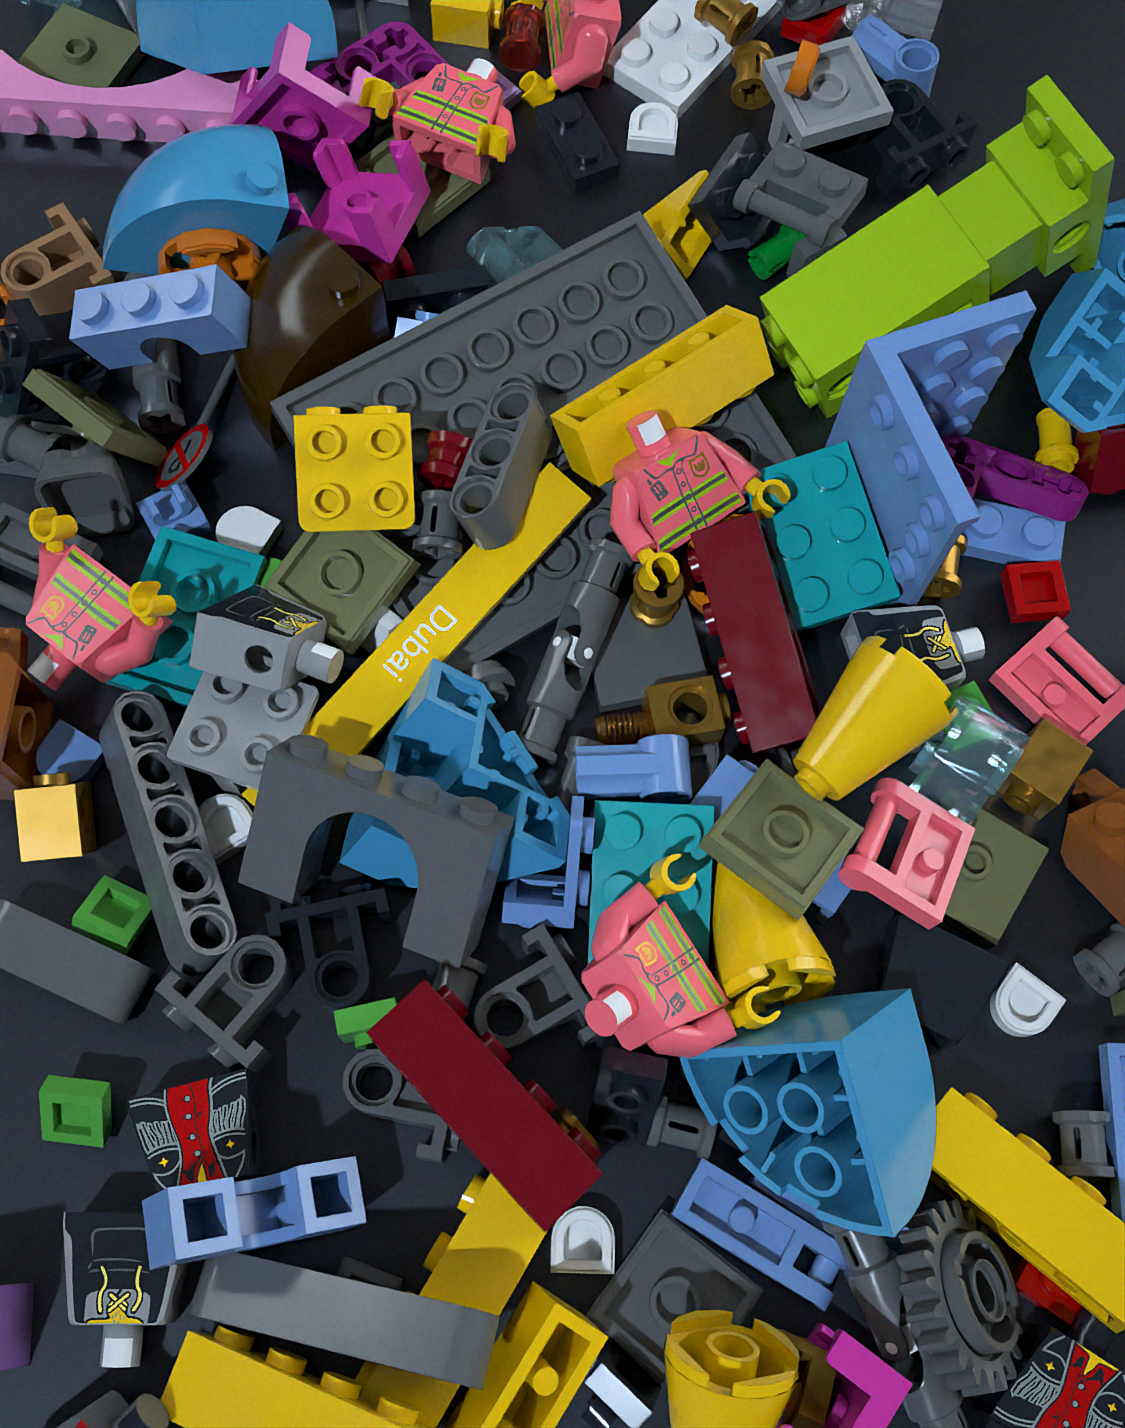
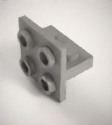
M203 671L167 751V757L173 763L211 775L223 792L244 799L241 794L247 788L258 791L266 752L293 735L304 734L319 699V692L316 687L299 681L283 692H272Z

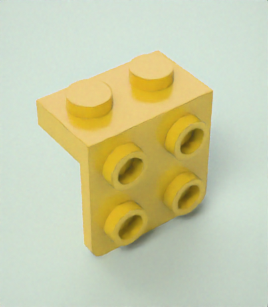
M378 405L364 407L363 414H340V408L312 407L306 409V415H293L299 524L304 531L318 533L406 530L414 524L415 503L410 413H397V407Z

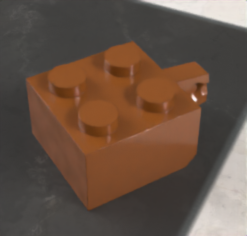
M0 627V799L15 801L14 790L34 787L33 776L40 775L36 764V754L40 744L49 733L54 704L27 674L29 638L21 629L12 627Z
M1094 768L1077 776L1074 781L1075 788L1072 791L1071 799L1079 807V810L1069 814L1067 817L1060 853L1069 871L1125 927V788L1121 789Z

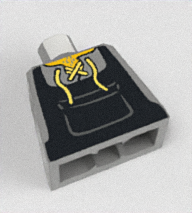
M255 584L197 612L189 666L272 692H283L308 675L327 683L334 682L341 671L344 653L340 649L324 644L327 621L324 615Z
M936 605L851 612L840 633L849 660H851L858 646L868 636H880L886 639L880 648L893 655L900 647L905 648L926 664L947 686L949 691L957 689L966 678L963 663L982 659L985 654L984 640L979 629L974 626L951 632L943 609Z
M64 1212L63 1233L67 1307L70 1325H103L100 1367L140 1366L144 1325H165L176 1322L192 1262L150 1270L143 1213Z

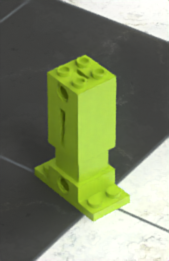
M1045 75L1027 88L1026 114L1023 116V121L986 145V165L939 196L935 194L928 184L762 295L760 300L766 317L759 322L769 339L767 346L782 369L789 366L796 378L794 382L795 388L808 408L811 409L818 405L827 419L839 412L863 346L867 340L990 302L991 295L1035 266L1044 277L1067 263L1075 273L1088 271L1095 267L1098 261L1115 158L1051 78Z

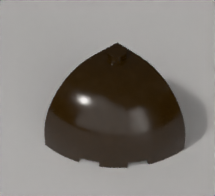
M297 225L279 239L255 269L244 291L252 298L247 348L234 349L236 374L246 408L262 438L274 452L286 444L289 439L271 411V401L390 340L382 286L337 243L322 232L307 225Z

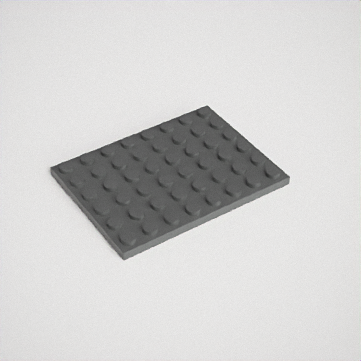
M639 210L270 402V407L294 449L293 415H306L307 408L337 407L340 408V414H363L364 407L387 405L397 407V413H410L415 521L406 530L378 531L421 564L390 605L393 612L404 620L461 558L458 557L453 560L432 559L420 556L412 550L413 540L419 537L422 508L417 504L418 494L426 490H434L421 483L417 478L420 464L426 461L429 456V451L426 447L429 434L432 431L445 430L473 439L488 401L499 388L510 383L520 382L527 384L533 389L553 429L552 440L540 472L550 462L592 499L590 505L445 662V664L464 673L472 665L494 658L558 621L572 583L580 581L590 556L588 544L591 538H602L622 545L610 526L612 490L616 481L605 483L598 487L572 471L550 415L708 316ZM755 390L750 395L736 399L715 412L708 422L690 428L691 430L706 431L739 452L758 470L797 457ZM745 494L742 495L746 503L725 517H729L732 514H742L750 509ZM460 524L458 542L463 545L464 555L474 543ZM685 543L676 548L675 550H673L672 552H670L669 554L672 555L678 552L679 550L683 549ZM640 561L634 562L632 567L626 568L620 584L635 576L636 571L642 566Z

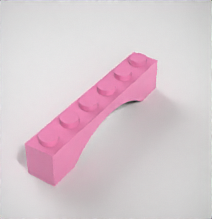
M0 50V132L169 143L175 138L192 131L230 124L240 80L248 69L205 75L185 69L177 74L151 83L127 87L92 88L66 84L41 76L17 63L7 53Z

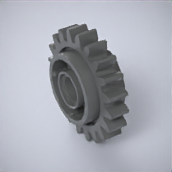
M942 1200L921 1205L907 1223L909 1230L899 1232L898 1236L903 1247L906 1249V1253L896 1256V1261L901 1267L899 1291L903 1295L907 1313L905 1316L906 1320L911 1324L918 1338L917 1348L919 1352L927 1351L932 1356V1373L934 1375L945 1374L947 1388L950 1391L961 1390L963 1397L1005 1391L1008 1389L1007 1380L1016 1379L1017 1377L1012 1361L1022 1359V1353L1016 1342L1019 1335L1023 1334L1022 1327L1016 1321L1015 1309L1019 1307V1300L1007 1262L1001 1253L999 1245H996L988 1237V1226L985 1223L976 1225L972 1208L961 1209L958 1200L948 1202Z

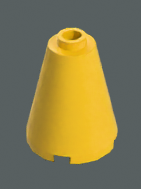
M868 636L858 646L793 760L795 767L799 771L794 776L796 782L816 800L822 801L826 796L835 801L840 800L948 727L958 714L957 707L947 709L944 704L952 694L940 678L926 664L905 648L900 647L894 655L880 648L886 640L883 637Z
M716 861L712 865L711 881L714 976L730 1002L723 1007L726 1013L735 1009V1004L739 997L757 986H766L769 990L752 999L751 1006L755 1014L766 1011L765 1005L784 1001L786 1006L818 999L830 991L835 985L833 976H836L834 964L804 915L799 920H796L720 862Z
M696 1310L678 1316L672 1322L670 1334L667 1333L664 1344L671 1428H776L798 1380L799 1350L785 1334L770 1324L754 1318L753 1329L731 1324L733 1312L724 1310Z

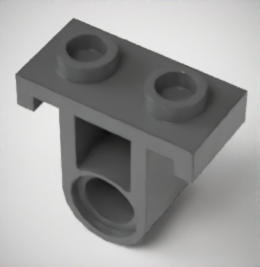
M543 923L522 935V947L527 956L539 951L543 959L490 989L480 998L475 1008L474 1023L479 1038L488 1031L510 1055L522 1051L577 1017L583 1026V1029L578 1031L576 1038L582 1049L603 1037L595 1033L588 1026L585 1019L586 1005L593 999L586 987L583 989L580 987L570 968L577 965L574 954L563 936L558 933L551 937ZM502 1006L516 1009L523 1019L520 1029L510 1036H499L493 1033L488 1026V1019L491 1013Z
M250 935L236 942L188 997L186 995L192 990L193 986L173 970L166 975L155 990L169 1001L162 1010L169 1019L188 1034L198 1026L214 1040L207 1051L225 1067L234 1072L243 1065L258 1074L272 1058L273 1054L255 1040L248 1048H245L243 1045L288 994L294 983L295 969L291 958L275 940L266 935ZM263 956L272 957L275 965L270 978L259 984L248 983L247 969L251 962Z
M368 1049L360 1052L348 1062L343 1073L342 1087L347 1100L356 1109L371 1117L434 1129L431 1145L418 1143L416 1157L419 1159L444 1164L447 1150L458 1152L460 1139L379 1049ZM376 1067L390 1070L393 1076V1085L390 1092L379 1100L364 1098L361 1091V1081L364 1075Z

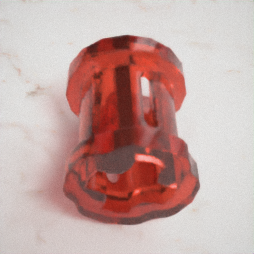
M516 3L510 5L505 10L504 29L506 36L500 43L498 55L502 64L510 70L528 72L534 70L540 63L542 53L538 41L544 32L545 16L535 5Z

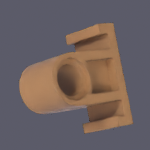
M63 202L44 211L53 231L9 254L1 264L0 271L2 280L13 300L29 298L39 316L64 313L73 309L75 290L123 282L120 271L103 269V256L100 257L95 250L100 245L94 232L84 217L75 221Z

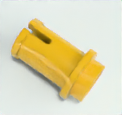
M1050 407L1045 408L1036 416L1040 450L1035 455V462L1070 474L1074 470V465L1079 460L1078 449L1072 445L1071 424Z

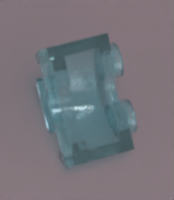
M520 226L518 230L515 228L506 230L504 227H483L482 230L478 231L470 239L467 245L468 254L476 261L477 266L485 264L487 275L496 284L563 250L539 226Z
M959 695L950 707V709L957 707L958 714L950 722V725L947 727L949 730L940 744L937 746L928 740L908 767L917 774L909 787L970 825L976 819L977 813L988 797L995 795L1024 752L1022 748L1031 737L974 699L967 700Z

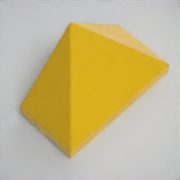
M707 170L699 171L643 214L684 280L688 279L712 241L687 206L709 175Z

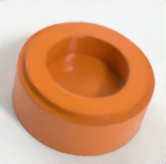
M802 39L784 92L797 97L804 96L821 50L818 44Z

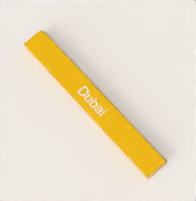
M549 462L538 474L513 538L504 546L492 550H484L473 544L308 722L303 735L321 738L328 743V748L349 756L361 755L404 708L430 661L435 658L445 663L590 505L592 498ZM247 788L241 795L255 806L258 791Z

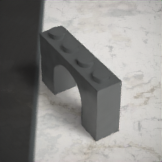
M293 735L268 750L265 756L238 883L293 903L318 882L330 828L335 816L349 812L374 816L388 823L404 838L414 855L418 869L417 893L402 947L459 969L479 945L515 817L498 811L497 806L486 799L479 797L462 798L440 790V785L432 779L422 776L405 777L386 770L383 763L375 758L365 755L349 756L328 748L329 745L326 741L315 736Z

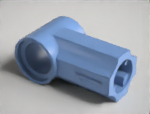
M872 14L862 19L851 36L855 37L872 71L886 82L894 79H905L913 82L929 98L940 56L938 48L926 39L914 38L907 40Z
M675 734L653 735L640 739L634 745L575 746L577 796H584V800L639 798L641 802L681 804L692 799L689 742L683 736Z

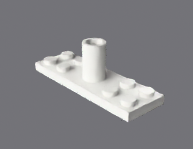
M658 0L612 48L603 75L647 103L658 102L670 107L675 112L677 119H679L731 63L732 51L736 48V46L732 47L726 43L725 35L709 22L700 23L694 18L695 6L698 0ZM740 0L744 4L751 2L758 7V15L751 30L739 44L752 40L780 10L776 0Z

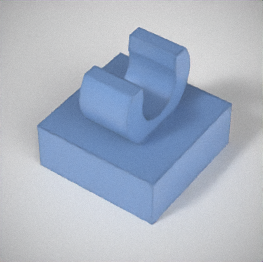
M185 480L181 484L176 483L172 485L169 491H160L136 503L155 540L161 526L198 537L212 532L203 511Z

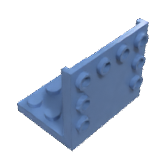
M1026 290L865 341L825 448L844 441L848 442L901 595L898 601L885 604L886 606L891 605L892 608L918 606V601L965 526L977 522L980 518V514L941 439L951 435L965 436L971 431L975 419L983 405L988 401L990 392L999 376L1004 372L1005 365L1017 344L1022 340L1023 333L1037 310Z

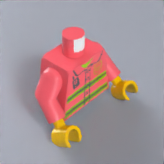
M518 0L511 3L512 8L524 16L532 18L539 14L544 1H547L544 13L552 76L545 80L537 72L529 71L521 78L519 87L525 92L521 98L535 109L536 106L553 101L555 91L557 90L564 93L576 85L598 88L621 26L622 18L619 0Z
M474 59L467 71L445 63L437 64L426 77H421L399 89H394L390 83L379 78L368 77L363 81L358 105L362 108H375V115L381 119L392 116L394 139L411 141L420 161L481 185L491 157L497 158L498 162L504 163L506 156L511 154L516 146L512 115L509 110L503 107V89L499 84L495 83L498 77L497 70L490 62L484 59Z
M650 410L635 416L626 424V428L637 450L618 461L613 467L616 484L612 490L610 526L632 561H640L642 564L638 577L640 585L645 590L655 591L659 586V581L654 575L652 568L655 567L662 570L666 579L673 583L679 575L680 568L678 561L669 553L690 540V533L710 527L744 505L746 501L742 494L748 492L753 496L751 502L753 511L765 519L772 518L775 510L765 503L763 494H773L782 504H787L791 495L789 488L781 480L770 479L762 482L760 480L761 472L739 452L706 431L674 427L666 431L658 412Z
M54 507L35 509L29 517L31 534L36 540L43 542V544L39 547L38 578L32 607L26 616V626L47 641L49 645L30 666L28 671L46 686L56 691L76 666L103 683L109 681L114 676L148 663L153 657L160 634L173 622L167 616L175 612L177 606L175 600L171 595H157L161 588V584L158 581L137 582L130 587L73 544L69 548L64 544V540L72 539L76 535L78 530L76 520L70 515L56 516V509Z
M672 854L654 863L649 874L650 881L643 886L638 882L599 915L590 948L594 959L581 972L582 983L593 999L586 1005L585 1019L588 1026L598 1035L607 1037L615 1034L621 1046L629 1051L648 1044L656 1054L692 1058L737 1037L735 1030L742 1026L750 1030H757L767 1026L779 1017L780 1010L765 1018L755 1014L751 1006L752 999L769 990L766 986H757L739 997L735 1004V1009L726 1013L723 1007L730 1002L667 902L664 901L659 905L656 902L663 894L671 895L689 889L696 880L695 872L686 875L677 884H674L669 879L668 866L681 856V854Z

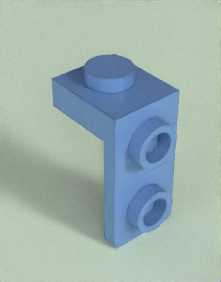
M572 796L566 876L531 874L506 880L502 923L519 924L529 929H534L542 923L545 927L574 928L576 905L587 906L590 870L579 869L580 853L592 854L595 818L583 817L584 796Z

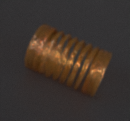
M638 711L637 715L635 712L632 713L635 740L632 734L631 714L627 713L629 740L626 716L624 713L622 714L624 741L620 714H617L619 742L616 733L615 715L612 714L614 743L611 734L610 716L607 715L609 741L607 740L605 717L603 715L596 716L595 731L597 742L606 745H621V743L622 745H626V743L631 745V743L636 744L640 739L650 736L646 712Z

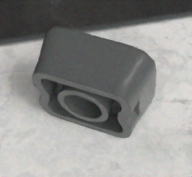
M87 445L77 450L59 449L44 454L34 484L35 496L42 508L54 507L57 512L56 516H72L78 524L76 535L88 538L128 531L135 525V514L129 497V489L111 450L102 448L100 445Z

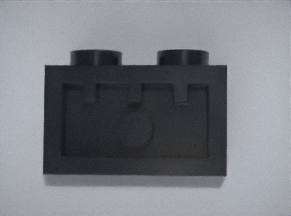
M750 132L735 136L687 205L719 251L740 247L747 249L756 245L767 232L766 227L771 219L754 211L747 215L733 208L734 196L741 182L745 179L749 180L766 158Z

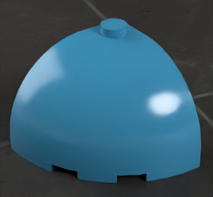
M135 0L141 52L203 75L249 69L250 66L254 68L270 66L276 38L289 22L311 37L307 61L338 58L335 22L328 0Z
M253 124L211 126L177 137L152 153L129 177L116 199L104 239L103 269L158 275V253L167 241L183 232L202 228L228 229L245 235L258 246L264 258L267 252L276 244L289 211L283 161L274 132L267 126ZM176 251L170 258V265L172 268L180 269L189 267L191 256L182 255L181 252L178 253Z
M910 988L830 996L767 1010L756 1015L765 1018L780 1010L779 1017L767 1026L757 1030H750L742 1026L735 1030L737 1037L723 1044L713 1047L696 1057H679L691 1090L711 1126L713 1127L718 1122L721 1124L728 1136L744 1153L738 1160L759 1181L778 1196L787 1191L804 1203L816 1208V1218L847 1230L869 1235L895 1237L913 1217L924 1196L933 1164L936 1138V1103L929 1056Z

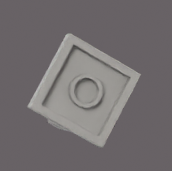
M854 36L819 45L821 50L805 94L804 96L801 95V97L784 92L798 51L763 61L760 76L775 104L768 136L772 149L780 140L804 150L890 124L894 110Z

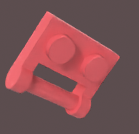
M1056 616L1002 665L989 681L1035 725L1045 718L1073 738L1087 745L1125 708V684L1123 685L1066 632L1070 627ZM1050 647L1107 701L1102 704L1046 650Z
M881 778L876 782L870 796L873 807L853 854L845 857L838 872V877L847 887L857 891H868L930 930L943 920L975 828L904 783L893 778ZM895 814H900L909 821L888 871L877 864L876 861Z

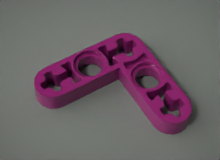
M393 21L378 27L339 52L338 58L328 59L309 72L346 94L350 90L352 77L346 73L355 66L368 67L371 69L370 73L388 83L395 81L400 87H403L415 81L414 77L418 73L431 71L437 64L448 63L413 27L404 22Z
M951 435L941 439L972 500L974 493L978 492L1054 520L1071 521L1077 517L1089 494L1085 483L1067 472L968 437Z

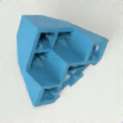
M1106 267L1071 274L1043 315L1029 356L1041 401L1081 433L1125 424V283Z
M433 658L427 665L375 759L382 762L386 770L405 777L422 776L432 779L440 785V790L462 798L479 797L494 803L498 811L515 817L496 883L559 868L566 862L570 825L568 811L558 796L549 799L532 774L538 768L537 764L514 730L505 732L490 710L495 700L484 683ZM352 812L339 863L390 886L418 888L416 861L404 838L383 820L368 814Z

